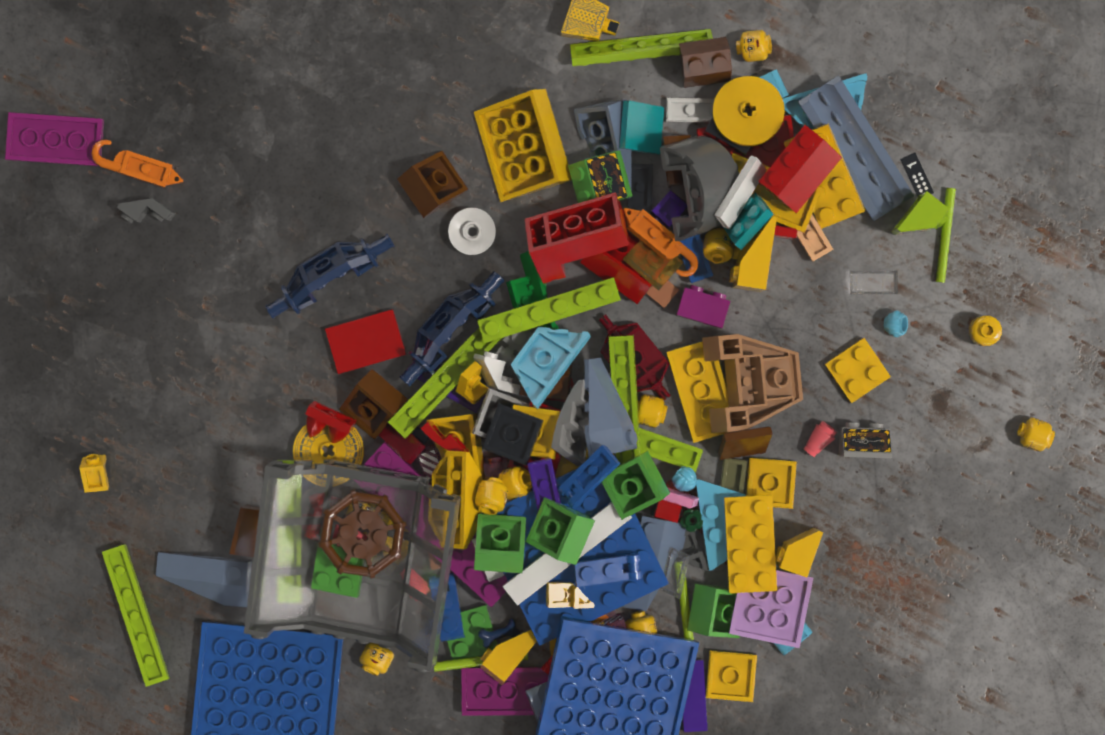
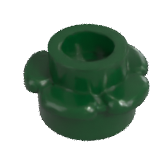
M687 509L683 512L680 523L682 527L686 528V531L695 532L696 529L702 527L703 520H701L702 514L697 509ZM691 518H694L693 523L690 522Z

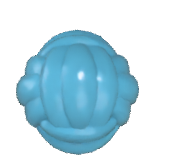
M898 310L889 313L884 319V329L896 338L904 335L908 329L907 316Z
M685 466L681 467L672 478L674 487L680 491L692 490L697 482L694 470Z

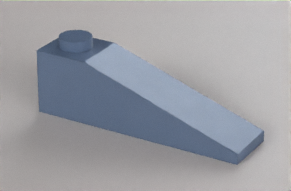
M627 99L607 101L574 109L578 133L582 140H586L591 150L589 152L590 158L620 150L631 188V150L620 149L623 101H627Z
M602 359L585 360V389L589 393V401L585 404V412H589V425H585L588 456L590 457L601 445L607 446L612 453L637 449V434L634 431L633 423Z
M642 514L640 520L642 529L665 576H667L678 557V553L684 547L686 528L682 527L680 522L676 523ZM659 589L623 607L646 612Z
M158 552L156 576L224 606L247 607L252 560Z

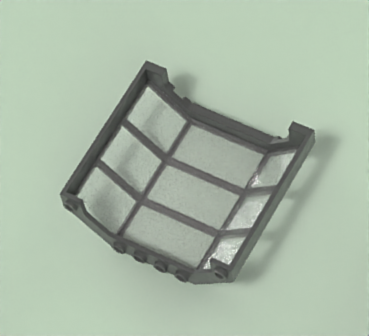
M324 459L323 463L312 464V460H294V464L271 461L267 464L263 479L244 633L250 634L255 639L267 638L273 631L307 629L311 633L318 635L324 633L332 634L334 638L356 639V642L361 644H369L371 642L379 644L382 648L389 649L395 647L411 658L408 661L407 667H412L415 671L423 673L432 671L437 662L461 497L456 494L448 495L447 489L438 484H434V486L429 485V479L422 476L333 459ZM354 489L356 492L387 495L390 503L403 521L407 523L404 529L400 553L402 557L376 574L373 579L362 576L360 594L357 598L311 589L317 546L320 541L324 519L323 511L330 508L348 495L350 490ZM358 502L359 509L373 511L376 504ZM350 504L336 515L340 518L345 517L353 511V505ZM382 508L378 515L386 525L393 524ZM334 519L332 523L330 539H332L336 524L339 525V522L335 521ZM358 529V531L363 532L364 534L368 533L367 529ZM395 529L387 532L385 545L392 549ZM381 550L371 558L372 565L389 553Z

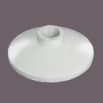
M466 208L453 216L449 224L448 234L452 245L458 251L467 255H477L485 252L492 245L496 235L494 221L488 213L478 208ZM470 228H476L477 234L475 236L468 234Z

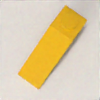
M532 630L497 645L493 651L488 648L480 658L483 661L480 668L503 685L537 642Z

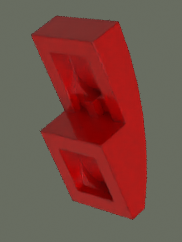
M427 422L421 427L422 431L430 439L448 451L470 452L456 434H450L448 437H445L433 422Z

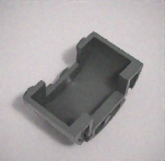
M694 136L660 147L663 170H682L689 216H676L672 218L675 241H682L721 227L722 224L714 214L739 175L738 165L730 153L719 142L706 136Z

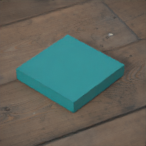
M629 100L623 101L620 149L661 154L664 107Z

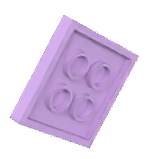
M776 570L777 591L736 594L729 634L800 648L813 577L808 576L806 578L798 574Z

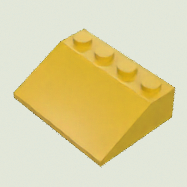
M546 89L530 90L474 112L500 202L551 188L572 180Z

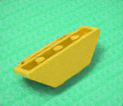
M446 451L444 457L432 472V486L438 484L447 489L448 495L456 494L461 497L453 547L456 549H466L477 531L478 514H481L474 500L478 485L482 482V474L470 452ZM431 508V523L442 540L441 543L444 547L449 511Z

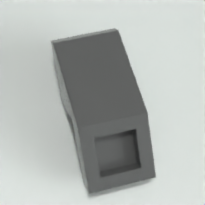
M153 198L120 203L117 206L122 211L120 216L130 223L134 220L141 223L150 209H152L150 214L161 222L163 219L171 221L175 216L173 211Z

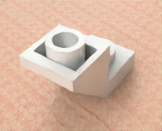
M484 351V355L474 354V360L482 366L481 374L487 386L519 395L520 385L513 383L514 378L502 375L505 361L498 360L497 354Z

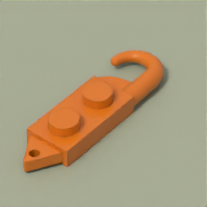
M100 140L92 148V159L102 168L162 188L183 183V179L174 171L171 164L128 150L119 152L113 161L102 158L99 154V149L103 145H111L112 142L110 140Z
M629 208L623 209L628 224L627 229L660 257L671 260L681 254L690 262V268L687 271L676 270L678 275L688 277L696 272L698 268L696 255L683 243L675 241V236L671 231L644 209L641 211Z

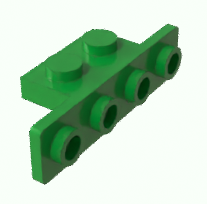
M529 251L520 254L526 277L506 282L513 309L548 298L546 283L543 284ZM555 321L540 326L552 330L559 329Z

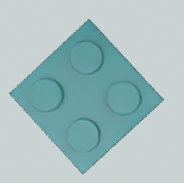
M754 192L731 229L723 228L734 245L742 250L774 214L762 197Z

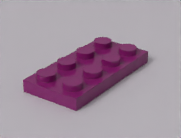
M8 112L5 160L100 167L92 159L91 152L95 143L103 140L104 119ZM102 147L99 149V154H100L101 157H102Z
M480 667L461 668L462 716L534 715L525 691L547 682L548 675L541 670L542 667H516L504 684L501 685Z

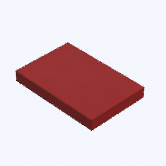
M394 309L325 329L338 374L407 355Z

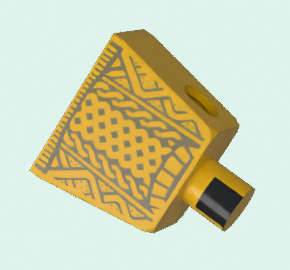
M572 0L561 30V36L596 42L600 40L602 32L616 36L620 22L608 19L609 7L597 0Z

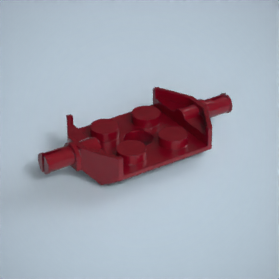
M607 314L600 318L598 321L601 322L608 333L600 353L610 364L609 337L634 335L635 351L640 352L642 355L641 362L636 365L637 392L652 389L664 401L666 397H670L671 394L662 385V380L670 363L639 324L632 323L617 326L613 324Z

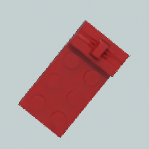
M616 192L525 219L529 254L543 284L565 278V263L629 245L624 211Z

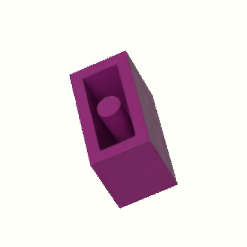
M694 285L684 288L676 316L722 329L731 302L726 300L727 295L714 291L712 295L703 293L704 288Z

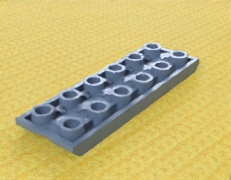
M839 75L798 101L814 128L829 123L862 203L873 221L914 196Z

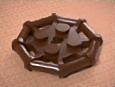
M354 489L350 490L348 495L330 508L324 509V519L318 547L322 548L337 569L336 572L340 575L346 573L373 579L376 574L402 557L400 553L404 529L407 523L400 517L388 500L387 495L356 492ZM358 502L376 504L373 511L359 509ZM350 504L353 505V511L345 517L340 518L336 515ZM382 508L393 524L386 525L378 515ZM334 519L339 522L337 537L330 539ZM359 528L368 530L366 534L368 538L366 540L362 538L358 540L356 538L359 534L357 531ZM395 529L392 549L385 545L387 532ZM339 543L346 553L343 560L334 550L332 544ZM381 550L389 553L372 565L371 558ZM351 557L365 559L367 567L348 564Z

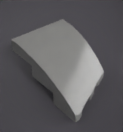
M578 380L568 395L557 420L551 448L576 466H581L585 462L587 450L585 425H589V412H585V404L589 401V395L585 390V380Z

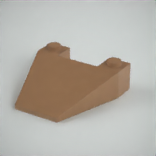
M739 334L702 338L704 361L724 360L729 407L709 409L711 433L748 430L803 400L798 352Z

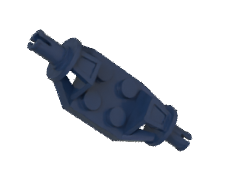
M388 233L371 244L366 243L363 238L359 239L360 242H337L298 265L288 286H281L283 296L265 306L272 319L290 308L294 309L297 314H300L301 309L317 302L313 291L324 288L328 282L344 276L350 269H353L359 277L372 267H379L377 256L395 247Z
M493 271L481 286L470 283L469 287L471 289L449 295L417 330L414 353L412 351L408 353L413 358V362L399 378L411 387L424 371L434 375L435 372L433 370L447 357L440 349V346L446 344L451 339L452 333L457 327L462 326L467 321L469 314L475 319L480 320L490 306L494 307L496 305L491 295L505 280Z

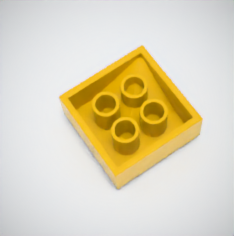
M771 217L742 250L734 245L732 259H736V266L731 268L729 282L733 283L732 288L754 292L766 290L777 217Z

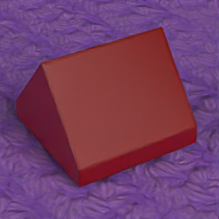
M661 500L657 504L654 517L678 523L682 506Z

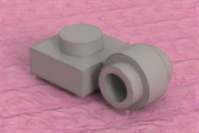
M526 330L505 337L503 341L509 346L506 348L501 346L495 353L498 355L497 359L505 361V366L509 368L516 358L514 350L520 352L533 333Z

